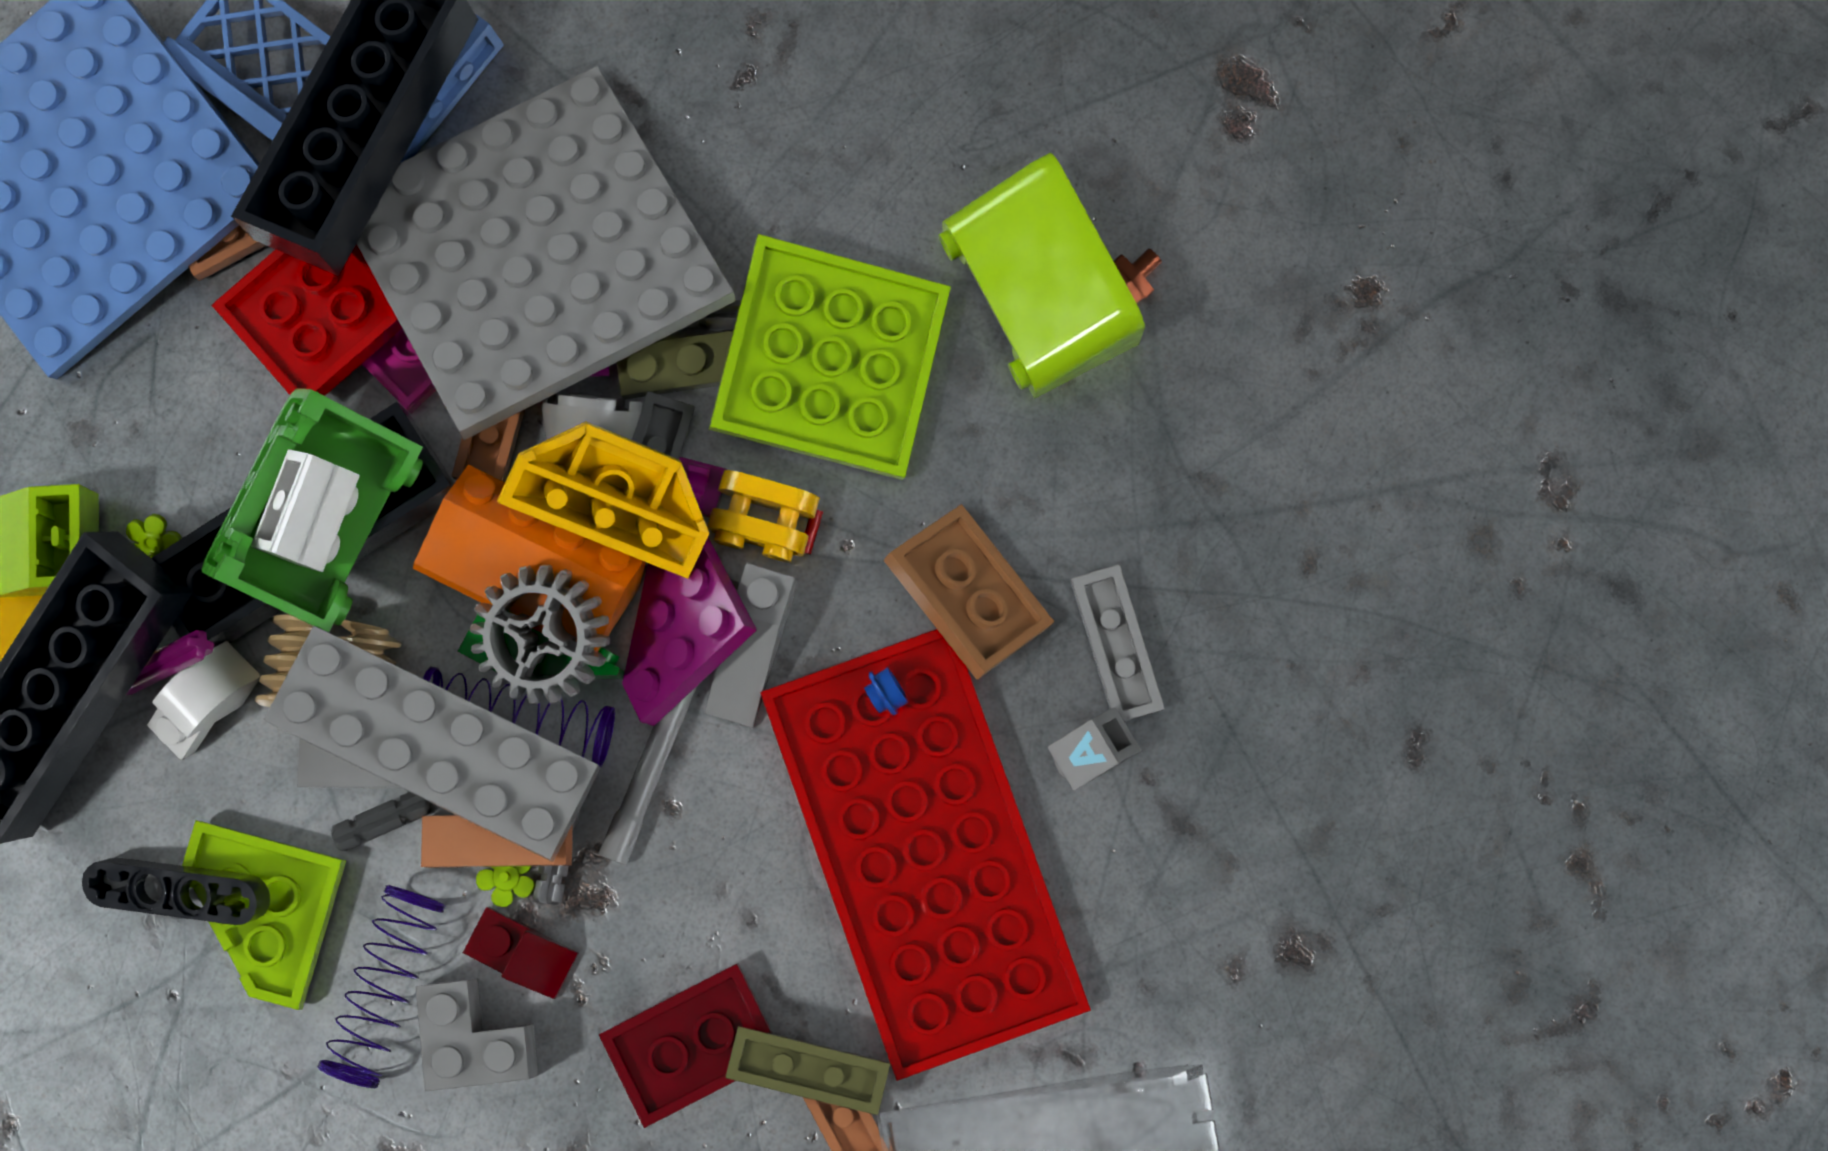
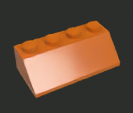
M468 464L443 498L414 561L413 569L478 602L491 605L493 604L486 597L485 590L493 585L502 589L500 576L503 574L511 573L518 579L520 567L531 566L535 575H537L540 566L551 565L555 580L561 570L567 569L572 572L570 588L579 581L585 580L589 587L582 596L583 599L586 601L599 596L602 600V603L598 607L591 609L594 618L601 615L608 616L609 623L596 628L597 634L609 636L639 590L646 562L499 504L497 499L505 482ZM527 593L513 604L509 612L515 615L523 613L533 616L537 607L545 603L548 595ZM562 604L561 606L565 608L561 619L562 625L569 634L576 637L577 642V630L574 620ZM541 624L533 627V629L542 633L544 625ZM595 647L594 650L598 652L601 647Z

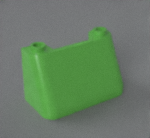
M295 389L281 409L203 563L202 573L329 633L333 624L337 626L342 624L351 608L353 599L347 596L348 585L345 581L390 492L398 491L402 485L409 488L416 480L423 461L418 458L423 447L312 389ZM288 449L317 456L360 475L356 484L359 492L357 503L354 509L344 516L337 534L340 538L338 553L330 563L325 565L323 572L293 564L251 547Z

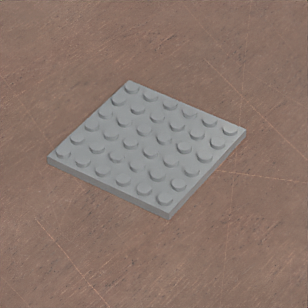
M598 66L401 162L357 242L358 248L463 440L736 301L734 291Z

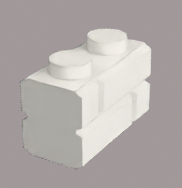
M288 449L251 547L293 564L323 572L325 565L330 563L338 553L340 538L337 534L344 516L348 515L357 503L359 492L356 484L360 475L317 456Z

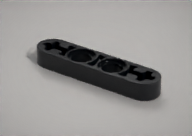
M116 857L91 864L83 873L82 888L86 898L92 904L104 908L242 925L264 916L270 905V893L265 882L251 874ZM149 874L155 876L162 887V894L158 902L152 900L145 891V879ZM104 875L110 881L122 882L127 880V884L112 890L111 885L104 883ZM193 880L200 882L206 890L207 899L203 907L195 905L189 896V887ZM241 892L242 897L249 899L250 905L245 908V904L242 901L228 900L224 902L225 896Z

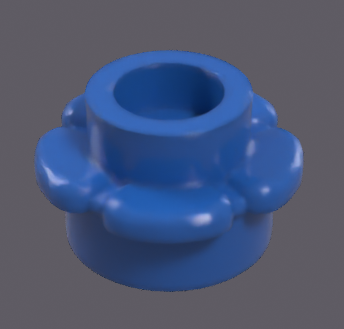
M887 667L877 674L873 671L869 672V678L872 683L864 687L876 710L882 713L888 709L892 715L898 714L897 709L907 704L909 700L892 671Z

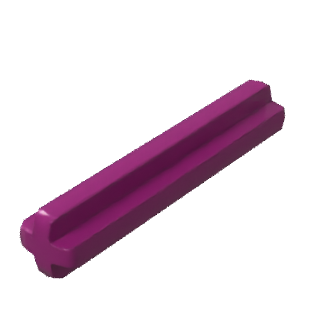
M195 630L156 650L126 695H133L204 660L205 656L213 653L214 643L207 640L206 632Z

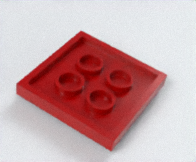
M357 244L339 276L275 249L211 305L289 395L297 388L312 389L324 396L327 395L402 329Z

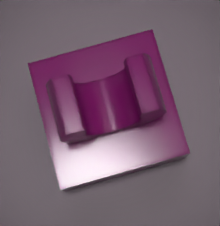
M679 457L702 516L710 518L712 509L719 508L723 493L718 491L723 472L728 469Z

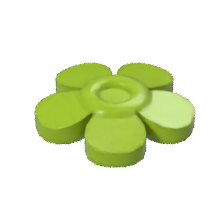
M158 514L149 515L144 522L139 519H133L126 527V535L134 541L133 544L151 558L182 539L181 535L176 531H165L167 529V521Z
M532 866L491 867L494 871L483 869L476 876L478 888L484 891L494 889L491 901L498 907H508L512 904L514 900L513 891L518 897L526 898L532 894L535 888L532 878L520 876L529 872Z

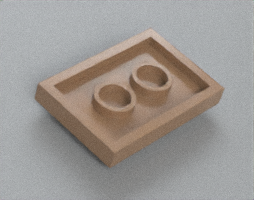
M962 504L898 546L883 560L977 680L1039 636L1055 622Z

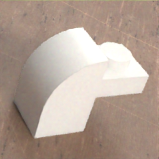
M225 641L214 647L213 653L205 656L204 660L178 672L163 687L152 702L157 707V710L147 726L182 761L196 752L216 721L242 707L261 675L228 641Z

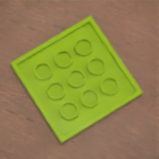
M758 234L708 430L903 480L908 468L951 286Z

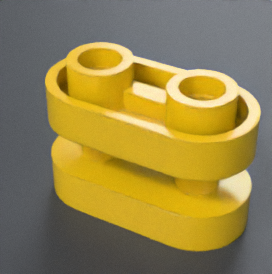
M724 470L718 491L732 498L728 510L712 509L707 528L716 533L714 541L735 549H743L744 542L763 547V556L785 563H791L793 556L802 557L809 536L795 530L799 517L815 518L820 497L808 491L733 470ZM750 504L780 511L777 522L772 523L747 516Z

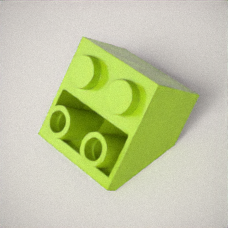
M80 484L31 486L0 496V598L44 595L84 532H99L98 493Z

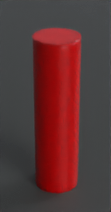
M817 510L815 518L808 519L804 533L809 538L804 554L811 555L823 511Z

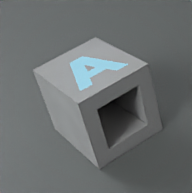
M1115 707L1092 718L1047 747L1054 758L1056 769L1068 781L1073 791L1141 751Z

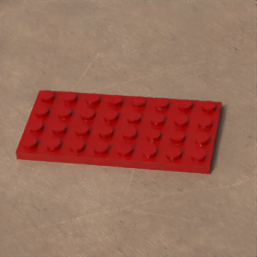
M937 629L760 692L896 1081L1091 1011L968 669ZM888 667L898 680L909 700L907 704L897 709L898 714L892 715L888 709L879 713L872 704L864 687L872 683L869 678L870 671L877 674Z

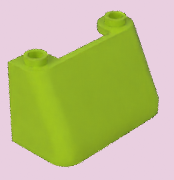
M1051 152L1031 162L942 222L944 232L938 234L945 253L951 261L959 258L964 265L967 264L1012 346L1014 361L1008 363L1009 370L1020 390L1028 387L1034 399L1139 345L1145 329L1140 309L1063 168Z

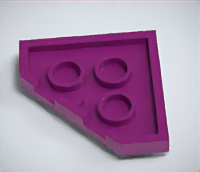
M709 537L688 579L648 563L622 685L641 723L655 726L757 631Z

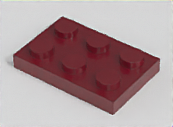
M739 963L604 1031L599 1034V1037L643 1127L646 1128L735 1082V1080L725 1077L738 1026L771 1034L773 1032Z

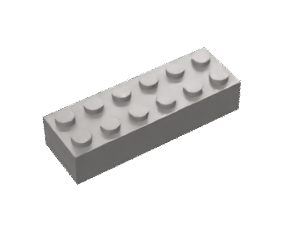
M314 625L264 718L271 725L551 862H554L600 771L598 764Z

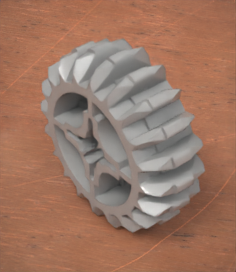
M551 565L540 566L537 575H535L531 566L520 567L518 579L511 573L503 574L500 576L502 589L493 585L485 590L486 597L493 605L479 603L474 608V611L485 619V622L471 624L469 629L471 633L483 635L482 642L471 646L472 653L486 652L488 657L487 661L479 665V671L485 673L495 669L498 674L492 680V687L498 689L509 681L511 683L509 698L513 700L520 698L525 690L528 702L532 705L540 703L543 694H545L550 704L561 701L562 690L572 697L580 692L578 680L589 684L596 678L588 665L600 667L606 661V658L601 653L595 651L594 648L605 647L610 644L611 639L609 636L597 634L596 628L608 624L609 618L605 615L594 618L591 609L598 607L602 600L599 596L586 601L583 599L582 596L589 587L585 580L579 581L570 588L572 572L567 569L561 570L555 580ZM527 593L548 595L545 603L537 607L533 616L523 613L515 615L509 612L513 604ZM562 604L574 620L577 630V642L576 637L569 634L562 625L561 619L565 609L561 606ZM542 624L544 625L542 634L548 637L549 640L538 645V635L532 631V628ZM504 632L512 636L517 642L518 655L516 660L513 659L507 649ZM547 653L556 656L565 654L572 657L567 667L559 674L546 676L533 673L536 665L543 662Z

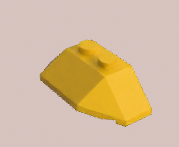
M587 421L518 453L497 499L499 504L687 579L710 534L684 467L679 459Z

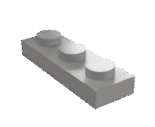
M1120 564L1071 578L1070 582L1109 708L1115 707L1124 722L1163 711L1165 709Z

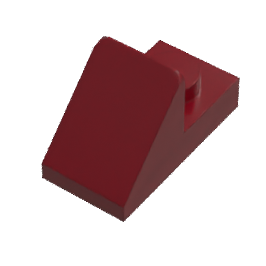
M491 907L485 908L462 952L502 973V978L552 999H556L579 955L578 952Z

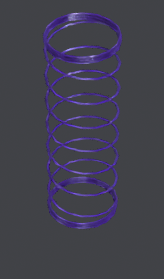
M430 666L425 672L423 679L429 682L433 674L432 684L440 686L441 681V688H443L442 673L438 667ZM457 673L455 676L451 678L445 690H448L450 684L456 676L462 675L465 685V700H467L466 678L464 677L463 673ZM482 678L474 686L467 701H470L479 683L482 681H486L489 689L488 711L492 712L500 694L507 686H510V684H506L503 688H501L491 707V686L487 678ZM527 694L521 701L516 714V700H513L512 723L514 724L516 722L519 711L525 699L527 698ZM561 697L562 722L559 746L562 744L564 734L575 709L580 703H584L586 709V730L582 757L585 755L592 731L601 715L594 740L592 762L598 764L599 768L602 767L612 738L615 708L604 706L595 718L588 735L589 714L585 700H580L574 706L564 727V703ZM538 703L535 732L537 735L550 703L546 706L541 719L540 703Z
M385 885V890L383 891L386 894L381 896L383 902L400 913L429 927L384 918L372 920L373 925L377 929L416 950L383 943H366L363 945L364 950L370 955L406 974L373 967H357L353 969L355 975L361 980L393 997L362 991H348L345 993V998L351 1004L383 1021L351 1015L336 1017V1023L342 1029L370 1044L339 1039L329 1040L326 1042V1046L333 1054L359 1068L328 1060H320L317 1066L321 1072L331 1077L372 1089L378 1088L380 1080L373 1075L382 1077V1074L341 1056L332 1050L328 1043L344 1042L387 1052L392 1051L350 1031L341 1025L337 1019L356 1018L397 1028L401 1026L364 1009L350 1000L347 994H366L408 1004L410 1001L371 983L360 976L356 970H376L413 979H419V977L378 957L365 946H386L428 955V952L383 930L375 924V921L395 922L433 931L437 930L436 927L393 906L383 897H395L410 904L443 913L446 907L443 903L391 885Z

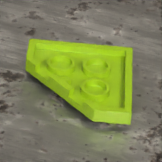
M195 820L182 866L251 874L259 877L269 889V909L259 919L242 925L209 922L223 950L228 952L241 976L239 980L248 997L295 1010H302L346 860ZM193 880L190 888L195 890L201 904L204 906L207 899L206 890L200 882ZM241 892L225 896L224 902L228 900L242 901L245 904V908L250 905L249 899L242 897Z

